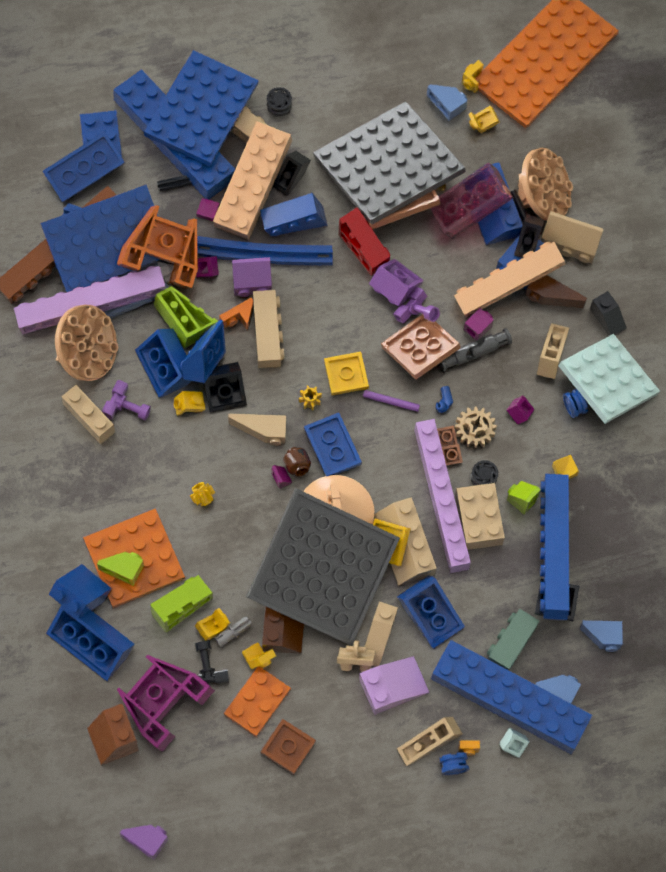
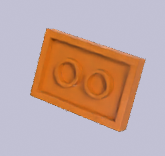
M259 666L224 712V716L257 738L291 688Z

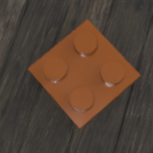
M282 719L260 753L294 775L316 743V740Z

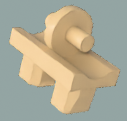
M354 641V646H346V648L339 649L337 663L341 665L342 671L352 670L353 665H360L361 672L367 671L373 666L375 650L359 647V641Z

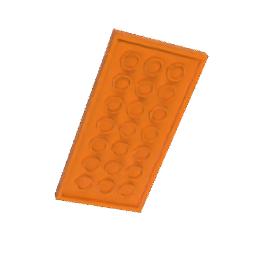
M552 0L477 75L475 80L479 83L478 91L524 128H527L614 39L619 30L580 0Z

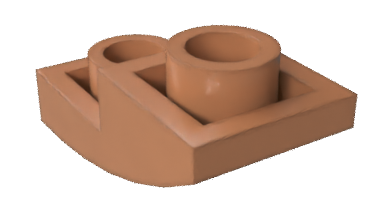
M454 425L438 428L437 431L446 466L463 463Z

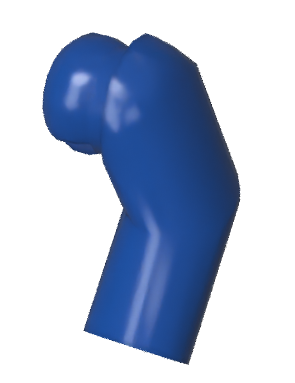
M449 386L440 388L442 399L439 403H436V409L440 413L448 411L453 404Z

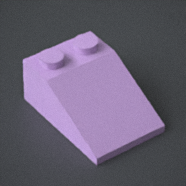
M414 656L361 672L359 675L360 683L374 715L429 693Z

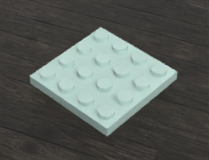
M614 334L561 361L558 365L605 424L655 397L660 392Z

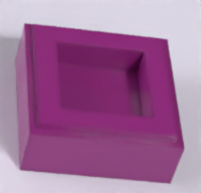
M202 198L196 217L213 221L220 203Z

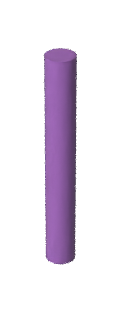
M365 390L363 394L364 398L416 412L419 411V404Z

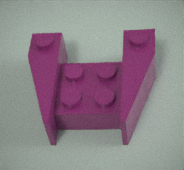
M146 655V658L153 663L152 666L128 693H125L120 688L117 691L141 734L163 752L176 737L160 723L165 715L185 692L202 706L215 690L195 673Z

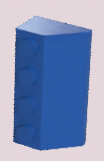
M500 163L483 166L463 179L465 190L485 244L490 245L518 237L523 225Z
M62 605L46 633L106 681L112 677L127 659L135 645L92 610L77 619Z

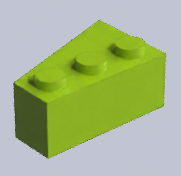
M199 575L190 577L184 584L150 604L152 616L167 633L213 599V593Z

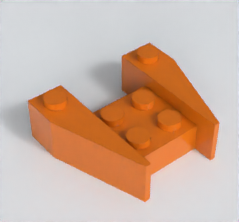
M151 206L122 246L117 265L133 271L140 270L144 255L147 254L174 264L169 280L170 284L185 289L192 288L198 270L197 219H190L187 225L183 226L158 217L157 213L160 206Z

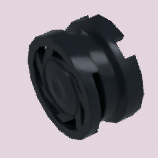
M283 87L273 88L267 94L268 111L272 115L280 117L288 114L292 108L291 93Z
M488 460L477 462L471 472L473 485L496 484L499 472L497 466Z

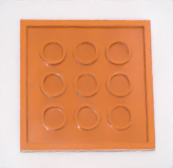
M156 508L83 537L100 579L112 588L107 595L112 608L185 579V575ZM123 552L129 554L134 552L142 557L144 567L134 586L98 570V561Z

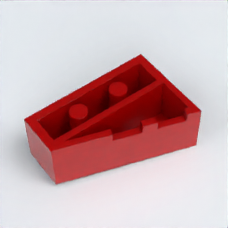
M358 207L339 219L338 235L371 276L376 273L379 266L390 261V252L382 245Z

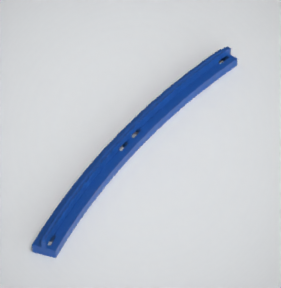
M68 203L63 209V215L81 209V207ZM197 236V256L200 257L217 256V259L230 261L270 257V264L333 265L332 245L264 244ZM200 246L210 247V250L201 249ZM318 255H328L329 257H318Z

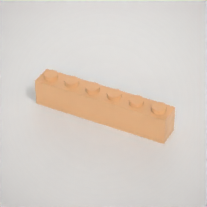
M546 242L540 246L539 250L535 252L529 251L524 254V258L519 261L513 260L506 264V268L502 270L496 269L490 273L489 277L485 279L483 277L473 282L474 285L468 288L465 286L457 290V294L454 297L465 317L473 315L479 308L484 309L566 265L555 242Z

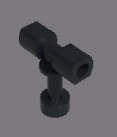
M210 641L195 643V650L200 652L203 670L199 671L200 674L198 676L207 684L214 682L216 685L229 683L228 670L215 672V668L210 666L208 650L211 649Z

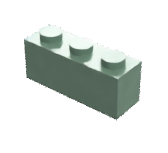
M521 609L517 613L513 612L507 621L510 623L507 629L502 628L497 636L499 639L496 645L492 644L487 652L489 655L488 660L509 671L540 622Z

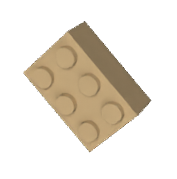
M495 483L456 488V505L467 550L503 545L505 537Z

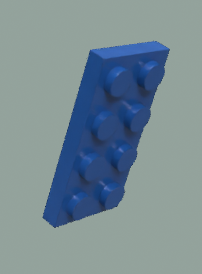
M104 131L42 172L64 203L125 164V161Z

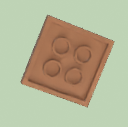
M424 314L381 343L382 348L415 379L421 377L461 348L458 341L436 321L426 320Z

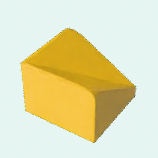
M571 455L558 459L552 464L555 474L569 475V479L576 477L579 473Z

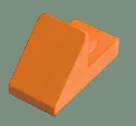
M249 298L219 315V320H223L224 328L232 327L240 320L248 331L253 312V299Z

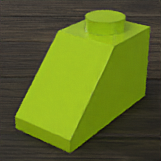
M520 481L518 485L513 484L507 491V501L525 515L537 502L541 489Z
M123 552L99 560L97 566L98 570L134 586L144 567V562L141 559L142 557L134 552H131V554Z

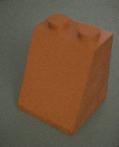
M122 703L103 710L87 728L101 766L139 751L137 740Z

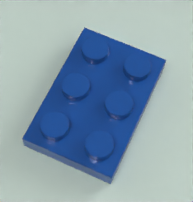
M116 110L80 114L83 145L105 131L122 157Z
M340 413L304 426V431L325 476L337 475L362 465V461Z

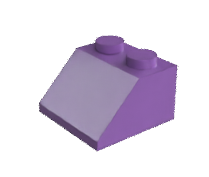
M270 257L232 260L234 296L247 297L253 295V291L272 290Z
M393 259L379 266L369 285L373 287L374 291L387 297L390 303L399 306L409 299L408 296L424 280L399 261Z

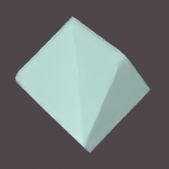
M509 728L499 745L504 751L520 758L530 741L524 734Z

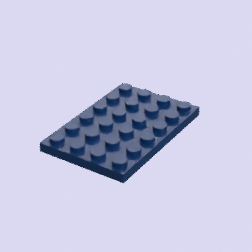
M193 50L146 127L144 136L211 166L255 91L259 80Z
M147 185L40 223L66 293L73 291L77 287H88L94 282H102L131 271L117 265V261L124 243L150 207L154 206ZM145 254L141 267L150 264L154 260L158 261L161 259Z

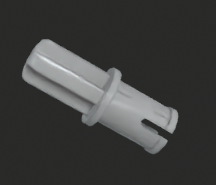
M244 617L232 626L229 625L227 629L215 636L214 639L220 647H223L232 639H237V635L249 628L252 623L248 617Z

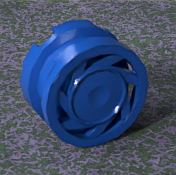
M577 389L572 390V393L567 392L563 394L564 405L572 418L578 417L580 413H588V409H585L588 408L587 402Z
M459 752L440 757V764L443 766L442 775H456L469 771V766L466 765L467 753Z

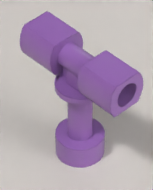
M416 287L408 296L409 302L406 305H400L393 313L396 320L400 323H405L412 314L417 315L419 313L424 314L426 320L435 322L439 318L440 310L432 305L422 306V302L427 298V295L423 289Z
M117 380L112 390L113 396L110 401H106L102 413L112 420L117 409L122 410L126 408L138 413V418L146 420L151 406L146 404L138 406L126 401L127 396L124 395L128 389V384Z

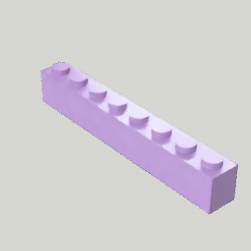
M150 266L143 271H133L123 277H112L109 281L94 282L88 287H77L67 293L60 292L53 297H42L32 303H21L18 307L14 308L18 327L23 335L58 325L64 313L74 306L93 305L102 311H107L155 297L157 293L165 290L166 286L160 266Z
M435 419L416 422L414 431L449 572L455 573L469 570L471 562Z

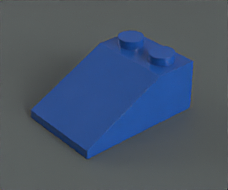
M430 575L397 596L411 620L432 648H435L465 627L436 578Z

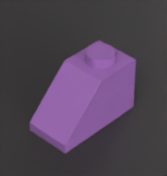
M152 825L123 829L120 832L123 839L153 860L168 841L167 832L159 826L155 828Z

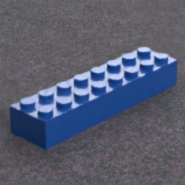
M142 69L113 89L114 101L143 132L166 96ZM150 139L173 165L189 178L192 185L205 199H211L229 185L235 168L220 152H218L211 166H208Z
M450 640L431 676V680L571 755L592 717L590 713Z

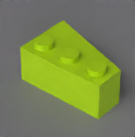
M172 286L157 293L155 296V308L170 329H174L184 348L196 343L205 331L218 322L215 318L212 319L204 313L202 308L192 304L190 299Z

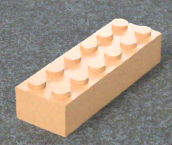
M258 121L256 122L214 217L213 223L216 228L246 240L250 239L261 214L260 210L265 205L292 143L291 134Z

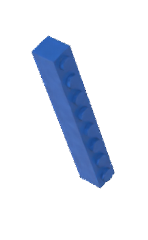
M545 474L544 481L540 483V492L544 493V497L540 499V509H544V514L540 515V526H544V531L540 532V542L544 543V548H540V559H543V565H540V576L543 577V582H540V594H543V599H540V611H543V619L567 620L569 614V475Z

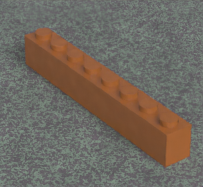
M107 186L83 207L116 196V194ZM46 239L0 277V292L11 304L14 301L18 302L21 300L28 289L32 290L35 288L38 281L42 277L45 278L50 275L52 269L56 266Z

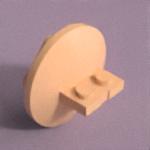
M538 148L530 151L524 159L522 173L519 174L518 195L524 208L531 207L545 221L548 220L550 211L565 216L572 205L571 191L573 190V184L569 180L563 165V159L547 148Z
M78 305L70 308L64 313L57 325L55 333L56 361L73 378L80 381L100 379L112 368L118 351L116 332L110 317L93 305Z
M341 475L321 477L308 485L303 491L373 525L374 504L372 498L364 486L352 478Z

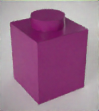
M479 308L465 322L463 330L477 341L492 328L494 319L488 311H483Z

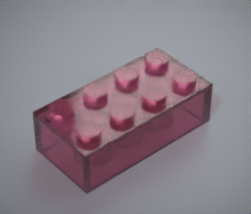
M488 162L440 195V205L430 209L443 233L453 239L513 199V196L497 168Z

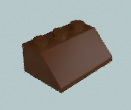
M265 607L262 650L268 651L273 649L274 652L302 654L304 624Z

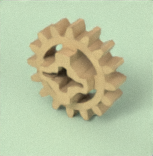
M475 406L474 411L467 408L466 413L462 411L460 417L456 419L458 424L455 425V430H459L456 433V437L461 436L460 442L466 441L467 447L471 444H474V448H477L478 444L484 447L485 441L490 444L491 437H495L494 431L497 428V425H494L495 418L490 419L491 412L485 414V408H482L481 411H478L477 406ZM479 423L477 429L473 432V428Z

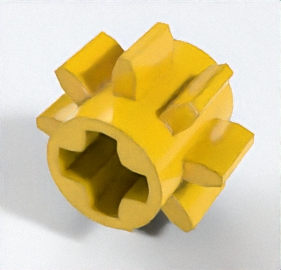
M307 385L305 391L300 390L302 397L299 398V403L304 404V409L308 407L314 410L316 404L321 405L319 399L322 398V393H317V387L309 388Z
M200 482L192 487L193 494L190 497L196 505L206 506L213 501L212 495L215 494V491L209 483L205 485L204 482Z

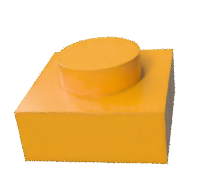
M459 741L458 753H467V756L479 753L480 741Z

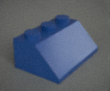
M219 320L205 331L200 339L196 341L192 350L189 351L187 357L181 362L180 369L183 372L184 380L205 383L226 353L223 320Z
M157 329L135 349L159 398L184 388L192 382L183 379V372L180 366L187 355L174 329Z

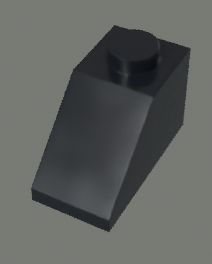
M297 151L288 154L273 187L289 195L304 176L311 160Z
M526 215L514 256L524 258L523 255L527 252H535L544 219Z
M609 291L592 300L590 310L609 336L612 334L617 335L627 328L619 305Z

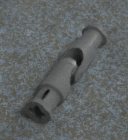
M504 328L502 332L495 335L490 334L477 341L460 346L459 350L440 362L439 366L444 372L451 366L456 364L459 366L483 354L493 352L502 345L512 344V337L508 329ZM469 350L471 355H466V352Z

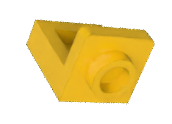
M479 60L474 64L468 65L462 78L465 88L474 93L478 90L479 85L475 78L483 70L484 65Z
M488 106L477 114L472 112L468 114L471 119L469 120L473 130H478L481 134L500 123L492 106Z
M182 391L174 398L173 405L176 409V415L181 416L184 412H203L205 410L202 392Z
M218 608L212 615L198 621L195 627L204 640L208 641L222 633L229 626L230 622L226 614Z
M258 642L242 651L251 669L259 666L262 669L272 663L271 659L276 656L273 649L264 652Z

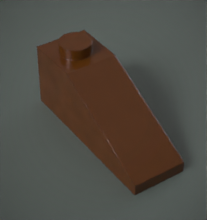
M548 275L530 283L526 291V296L531 301L543 305L584 308L587 297Z

